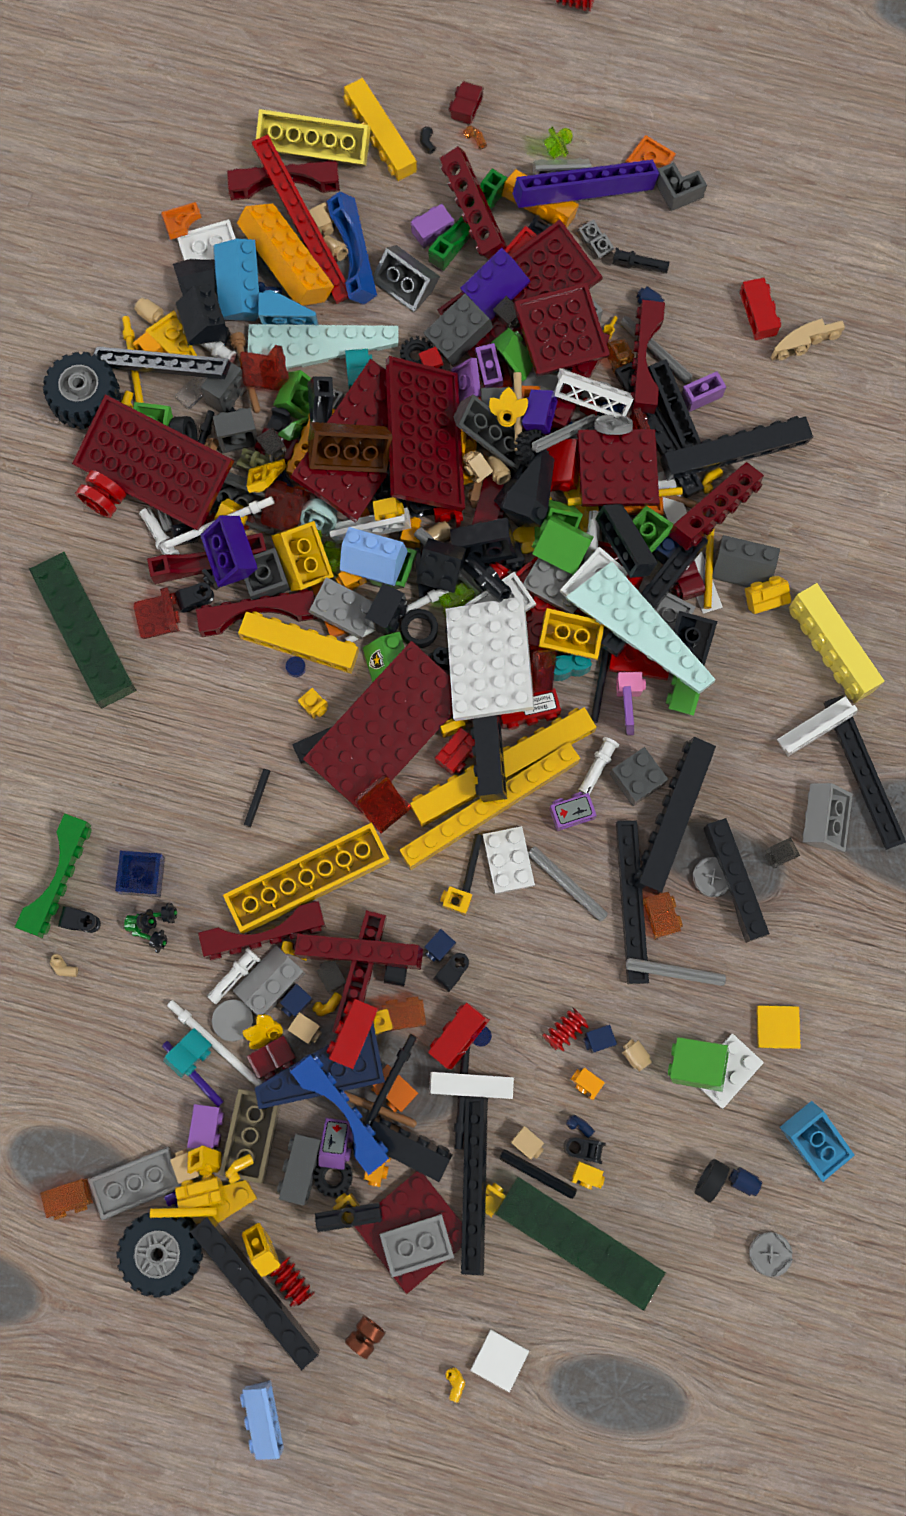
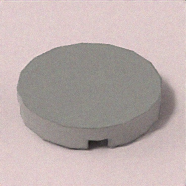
M603 415L596 418L594 429L609 435L627 434L633 430V421L625 416H619L618 419L614 418V415Z
M716 857L702 859L695 866L692 873V882L700 894L707 897H719L729 890Z
M239 1000L224 1001L213 1012V1029L217 1036L226 1041L235 1042L245 1038L242 1031L252 1027L254 1023L251 1009Z
M773 1232L761 1233L750 1244V1262L754 1269L762 1275L769 1277L780 1276L791 1266L792 1248L789 1242L780 1234Z

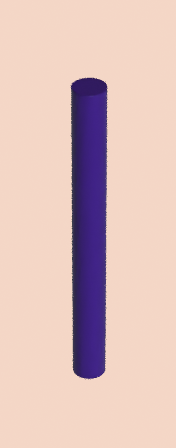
M166 1041L162 1048L169 1053L173 1046L169 1041ZM196 1071L189 1076L217 1107L224 1103L219 1095Z

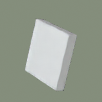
M490 1329L470 1370L510 1392L529 1350Z

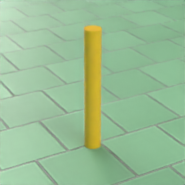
M216 1207L150 1209V1218L216 1216Z

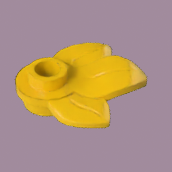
M508 387L502 392L500 399L490 398L489 408L491 413L497 416L500 425L511 427L515 424L518 417L525 414L528 408V399L522 398L517 400L513 390ZM505 414H509L511 416V419L509 421H505L503 419V416Z
M522 525V527L513 531V538L515 541L522 543V554L533 552L535 549L532 547L535 540L534 527H524Z
M257 1015V1024L242 1031L243 1036L250 1041L248 1047L250 1049H260L270 1041L278 1039L283 1033V1028L277 1021H273L271 1016Z

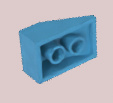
M265 290L264 293H259L258 316L262 325H319L316 312L272 290Z
M812 1101L779 1127L822 1182L855 1156L826 1113Z

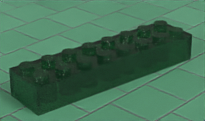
M65 551L29 568L100 708L102 709L136 692V687Z
M516 1176L495 1214L644 1311L666 1272Z

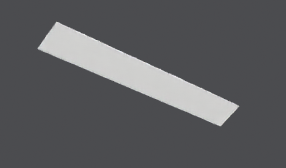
M664 471L658 473L659 489L677 487L675 479L667 481ZM663 497V508L667 520L675 524L687 513L684 503ZM701 551L695 562L705 584V559ZM712 580V608L704 609V595L697 597L703 614L723 608Z

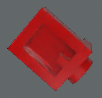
M441 507L433 508L435 523L449 522L451 519H454L456 528L460 527V523L463 521L462 512Z

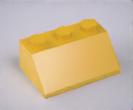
M314 521L271 536L291 591L305 589L324 581L326 577L329 579L334 577Z
M547 608L543 616L539 647L598 660L604 625L599 624L592 618Z

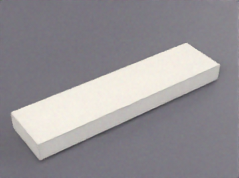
M430 1072L429 1094L513 1099L514 1078Z

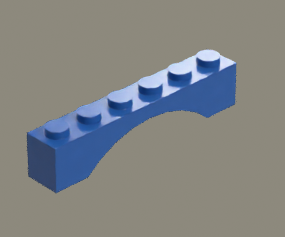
M339 191L327 200L330 217L337 226L348 249L349 274L345 281L348 298L364 305L377 296L355 198Z
M308 1054L290 1068L289 1071L303 1089L325 1096L344 1113L353 1135L354 1157L366 1173L370 1175L389 1159L386 1155L388 1149L382 1141L379 1143L375 1141L373 1136L376 1133L369 1124L363 1125L360 1121L363 1116L357 1108H350L347 1104L350 1099L343 1090L338 1092L334 1086L337 1082L330 1073L325 1075L321 1069L324 1065L317 1055L312 1057Z

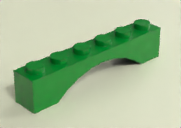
M493 168L480 184L491 210L502 197L504 184L507 180L506 176ZM462 215L428 249L429 262L443 271L471 237L469 233L470 226L466 224Z
M64 813L56 831L60 855L55 876L44 893L33 903L22 909L14 928L43 938L49 932L51 926L49 922L52 915L54 916L59 908L58 901L67 890L66 883L68 878H71L75 872L74 864L83 853L84 848L82 846L84 841L88 840L91 835V825L87 821Z

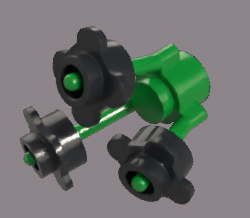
M166 903V906L161 907V912L153 913V910L147 909L146 913L127 915L124 921L125 930L132 932L133 936L150 940L149 946L155 949V953H159L167 944V936L164 935V930H160V932L155 931L152 936L147 934L150 929L155 928L157 925L155 917H162L163 922L175 923L177 909L173 903Z

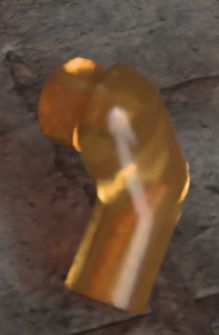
M467 126V129L463 131L464 136L467 139L475 138L479 149L486 148L487 143L483 133L474 126Z

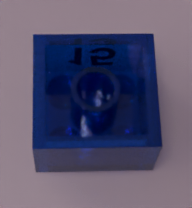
M120 851L115 892L120 895L161 898L165 857L161 853Z

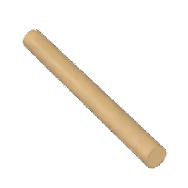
M521 372L514 373V393L517 400L522 399ZM522 416L518 417L514 424L515 440L518 438V434L522 432Z

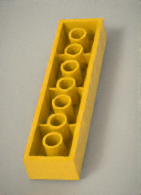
M370 823L223 894V897L240 933L246 934L297 909L298 906L305 905L389 864L390 859L373 824Z

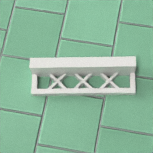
M560 368L557 375L559 381L554 390L556 397L607 415H614L616 418H619V416L626 417L633 401L632 395L629 392ZM565 383L571 385L573 391L564 394L560 392L562 384ZM585 390L589 392L591 397L581 400L578 398L577 393ZM601 396L605 397L608 401L607 404L603 406L596 405L595 399ZM617 403L625 404L622 413L615 412L612 406Z
M404 508L405 514H402V516L376 521L375 516L370 515L360 517L356 523L352 520L337 522L335 529L330 531V537L337 544L342 543L348 527L376 535L410 529L409 509Z
M845 696L781 736L777 741L789 757L856 715L858 709L855 705L852 706Z

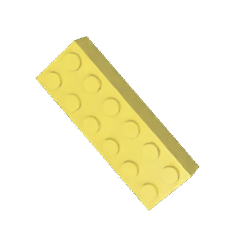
M259 109L256 139L268 134L277 152L281 154L366 166L371 127L363 124Z
M818 583L797 594L789 606L790 614L794 619L798 620L802 632L809 636L813 648L820 652L824 664L833 671L835 680L839 684L841 683L847 698L855 704L873 693L885 681Z

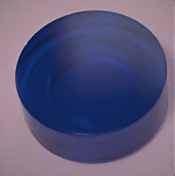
M295 656L286 662V670L290 676L300 677L305 673L306 665L302 658Z
M485 1026L473 1043L476 1046L484 1047L489 1044L492 1037L489 1028Z

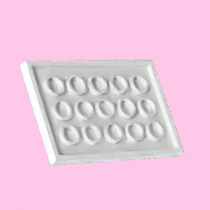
M524 597L503 599L502 602L496 600L447 608L446 621L453 719L461 721L534 710Z

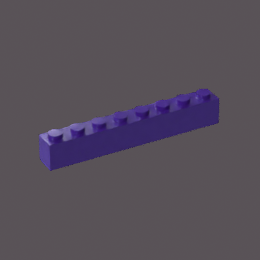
M653 160L521 176L516 178L513 197L518 208L648 191L654 189L659 171Z

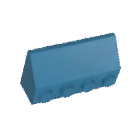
M233 239L215 244L213 249L217 299L224 320L256 321L259 317V284L255 240Z

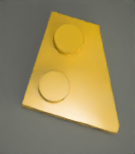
M282 459L249 469L246 486L249 493L262 492L268 488L287 467L285 460Z

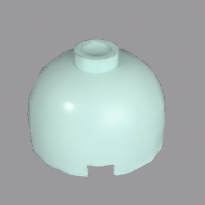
M314 498L302 506L297 519L298 521L300 519L301 525L314 521L319 536L321 535L320 533L329 536L330 531L335 529L338 517L335 508L321 499Z

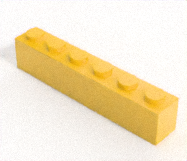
M360 78L344 86L343 100L346 106L351 107L355 120H359L361 124L371 127V145L377 148L380 159L387 164L389 173L392 176L394 175L397 181H400L417 172L416 159L365 80Z
M255 611L245 613L238 632L242 640L352 674L359 654L358 647L351 641L341 642L332 635L322 636L315 630L308 629L306 631L293 623L287 625L274 617L268 619Z

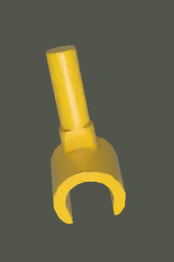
M614 316L610 324L605 325L602 332L610 335V339L615 331L614 325L618 319L617 316Z
M283 941L281 950L285 954L296 956L294 954L295 950H292L294 943Z

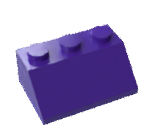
M501 248L460 289L463 295L466 294L491 321L530 283V280L515 260Z
M220 515L200 534L218 587L248 578L258 569L240 516Z

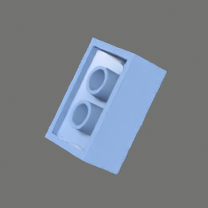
M348 527L341 547L340 571L395 586L408 550L401 541Z
M271 1380L245 1386L243 1393L240 1394L242 1408L246 1407L247 1412L245 1426L247 1431L250 1430L252 1438L249 1440L250 1452L255 1454L256 1460L278 1459L284 1450Z

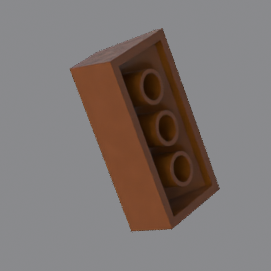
M310 422L308 435L309 468L387 473L392 434L386 426Z

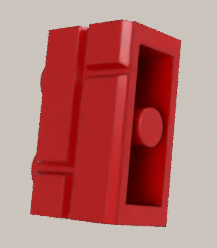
M459 728L435 756V762L452 776L456 772L460 774L466 767L464 762L469 757L473 758L472 746H475V739H472V736L465 730Z

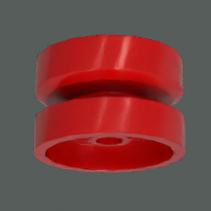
M91 470L85 478L87 485L81 484L75 495L93 511L104 517L111 518L117 510L115 504H121L126 497V493L119 485L105 475Z

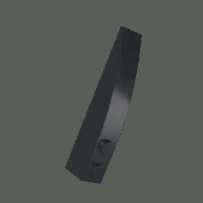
M667 359L650 365L648 367L649 372L659 387V409L682 448L691 443L693 445L700 444V438Z

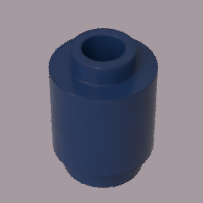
M648 286L645 289L641 288L636 296L638 298L637 303L640 305L642 300L665 301V299L661 298L662 295Z
M738 1167L737 1170L733 1169L729 1176L730 1186L748 1196H756L761 1189L762 1181L759 1180V1177L741 1167Z

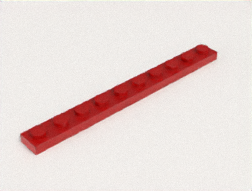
M267 134L252 141V146L302 241L334 285L331 295L335 303L338 304L348 299L346 280L269 135Z

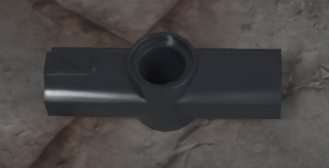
M475 555L464 559L463 570L474 579L482 591H487L498 602H502L503 599L510 597L512 593L511 588L500 579L497 572L491 566L483 564Z
M380 1202L315 1213V1224L318 1233L383 1221ZM346 1211H350L354 1215L352 1223L345 1222L344 1213Z

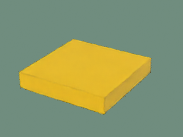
M756 1006L757 1048L800 1049L799 1007Z

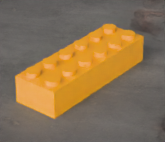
M273 203L245 206L237 224L248 239L255 240L257 252L291 299L303 306L324 303L334 285L281 215L278 208Z

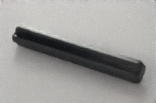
M506 1149L501 1152L499 1157L501 1161L570 1199L575 1197L577 1189Z

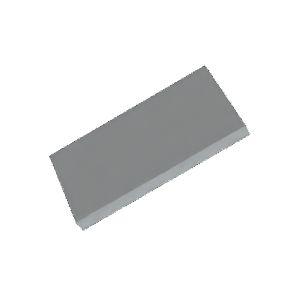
M170 1147L88 1179L101 1221L175 1191L176 1187L181 1186V1184H178L170 1159H173Z

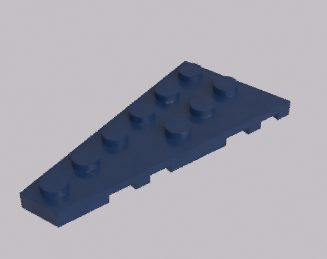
M374 1023L371 1025L353 1069L328 1058L329 1054L326 1052L329 1044L310 1054L312 1057L317 1055L324 1065L321 1067L325 1075L330 1073L337 1083L334 1086L338 1092L385 1082ZM297 1063L254 1087L258 1109L323 1095L303 1089L289 1071Z

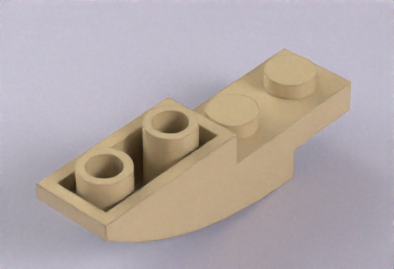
M819 319L799 327L787 335L775 347L771 360H784L793 355L801 356L808 351L811 344L816 345L824 340L839 338L845 328L843 321L825 325L823 319Z

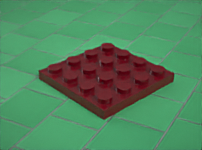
M587 282L514 302L536 377L559 371L560 368L567 369L609 357L610 353Z
M633 429L630 433L621 435H609L596 430H578L581 507L623 504V506L659 505L655 429Z
M418 1171L380 1201L382 1222L354 1226L389 1272L390 1269L380 1233L442 1214L453 1254L461 1249L462 1222L428 1178ZM445 1261L393 1278L403 1291L408 1294Z

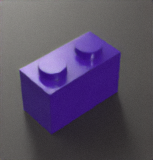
M531 389L530 395L527 397L528 408L521 419L522 426H524L526 431L537 429L541 433L549 435L557 398L553 390Z

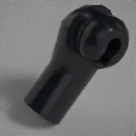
M425 126L420 131L419 142L429 154H432L436 150V147L430 141L433 129Z

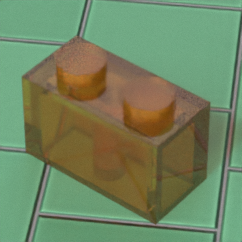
M669 891L643 900L655 940L681 932V927H683L682 920L679 915L676 916L674 909L676 908V902L674 897L670 896Z
M418 996L406 998V1002L398 1003V999L385 1001L386 1005H381L382 1010H388L393 1029L388 1031L426 1026L423 999L419 1000Z
M87 1178L40 1193L46 1218L53 1217L54 1221L67 1217L66 1212L74 1210L75 1213L88 1210L87 1205L93 1203Z

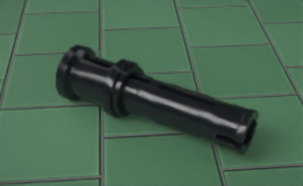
M616 247L612 264L627 265V268L636 266L667 274L670 261L636 255V252L632 250L627 252Z

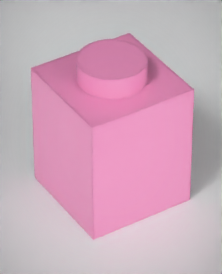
M618 672L616 677L617 697H623L624 686H631L632 697H640L643 690H646V679L642 678V672Z

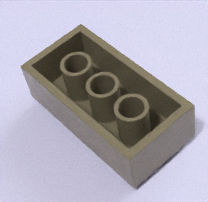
M238 1089L219 1175L226 1176V1171L235 1160L250 1154L254 1163L238 1172L240 1180L260 1184L265 1182L281 1105L258 1109L255 1092Z

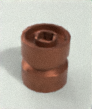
M363 1315L356 1325L357 1331H352L345 1340V1343L359 1356L368 1359L374 1351V1343L378 1344L386 1332L373 1320Z

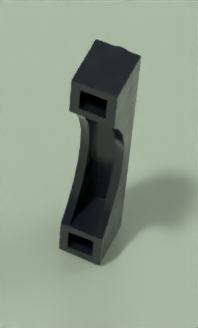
M313 376L307 383L310 422L327 423L332 416L333 380L332 377Z
M727 818L707 824L703 829L710 848L716 856L727 881L745 942L747 943L769 935V930Z

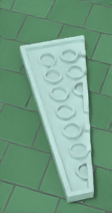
M249 324L247 362L251 376L269 375L270 372L282 370V372L288 371L289 368L306 367L328 362V360L334 358H346L345 350L368 349V351L377 349V351L398 347L399 329L398 326Z
M610 562L566 596L569 603L571 602L576 605L582 612L587 613L596 622L610 629L620 639L644 653L647 658L661 665L664 670L678 677L681 682L698 694L715 682L716 679L613 562Z

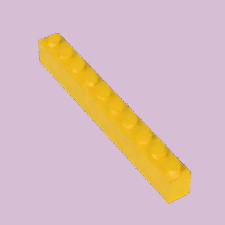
M585 707L580 710L579 708L573 709L568 713L569 716L564 719L561 717L551 722V726L537 729L534 732L535 735L519 739L516 742L517 744L511 748L510 746L504 747L506 781L568 742L572 745L594 733L597 727ZM474 765L465 769L464 774L460 776L456 774L447 779L448 783L442 786L440 784L435 785L429 790L428 794L424 796L419 794L412 799L413 802L410 803V807L422 828L479 797L475 791L478 777H475Z
M570 742L508 780L506 782L507 799L483 802L480 798L399 850L400 855L409 869L413 870L579 764V755Z

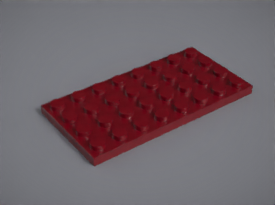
M560 219L510 255L528 277L530 283L491 320L494 328L467 352L471 358H476V347L492 344L491 342L508 328L513 332L517 330L522 338L524 337L514 307L515 301L586 282L590 289L603 280L600 272ZM460 292L438 308L439 314H444L463 293Z
M388 356L386 359L388 429L392 434V441L389 447L391 497L462 512L465 509L461 429L456 426L453 417L459 406L458 373Z
M370 359L327 423L386 426L388 428L386 369ZM307 451L290 478L356 523L388 474L383 472L310 469L309 453Z
M105 394L72 464L88 473L94 470L105 475L129 495L199 531L222 488L234 460Z
M410 641L305 755L303 760L363 813L439 730L440 726L453 714L450 676L414 642Z

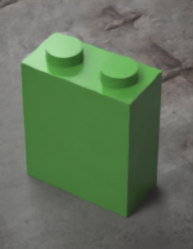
M551 516L549 520H544L540 528L543 533L540 538L536 537L532 547L535 549L532 554L574 575L594 536Z
M677 1037V1042L673 1043L671 1055L674 1056L673 1064H669L668 1076H670L672 1083L723 1092L729 1057L728 1045Z

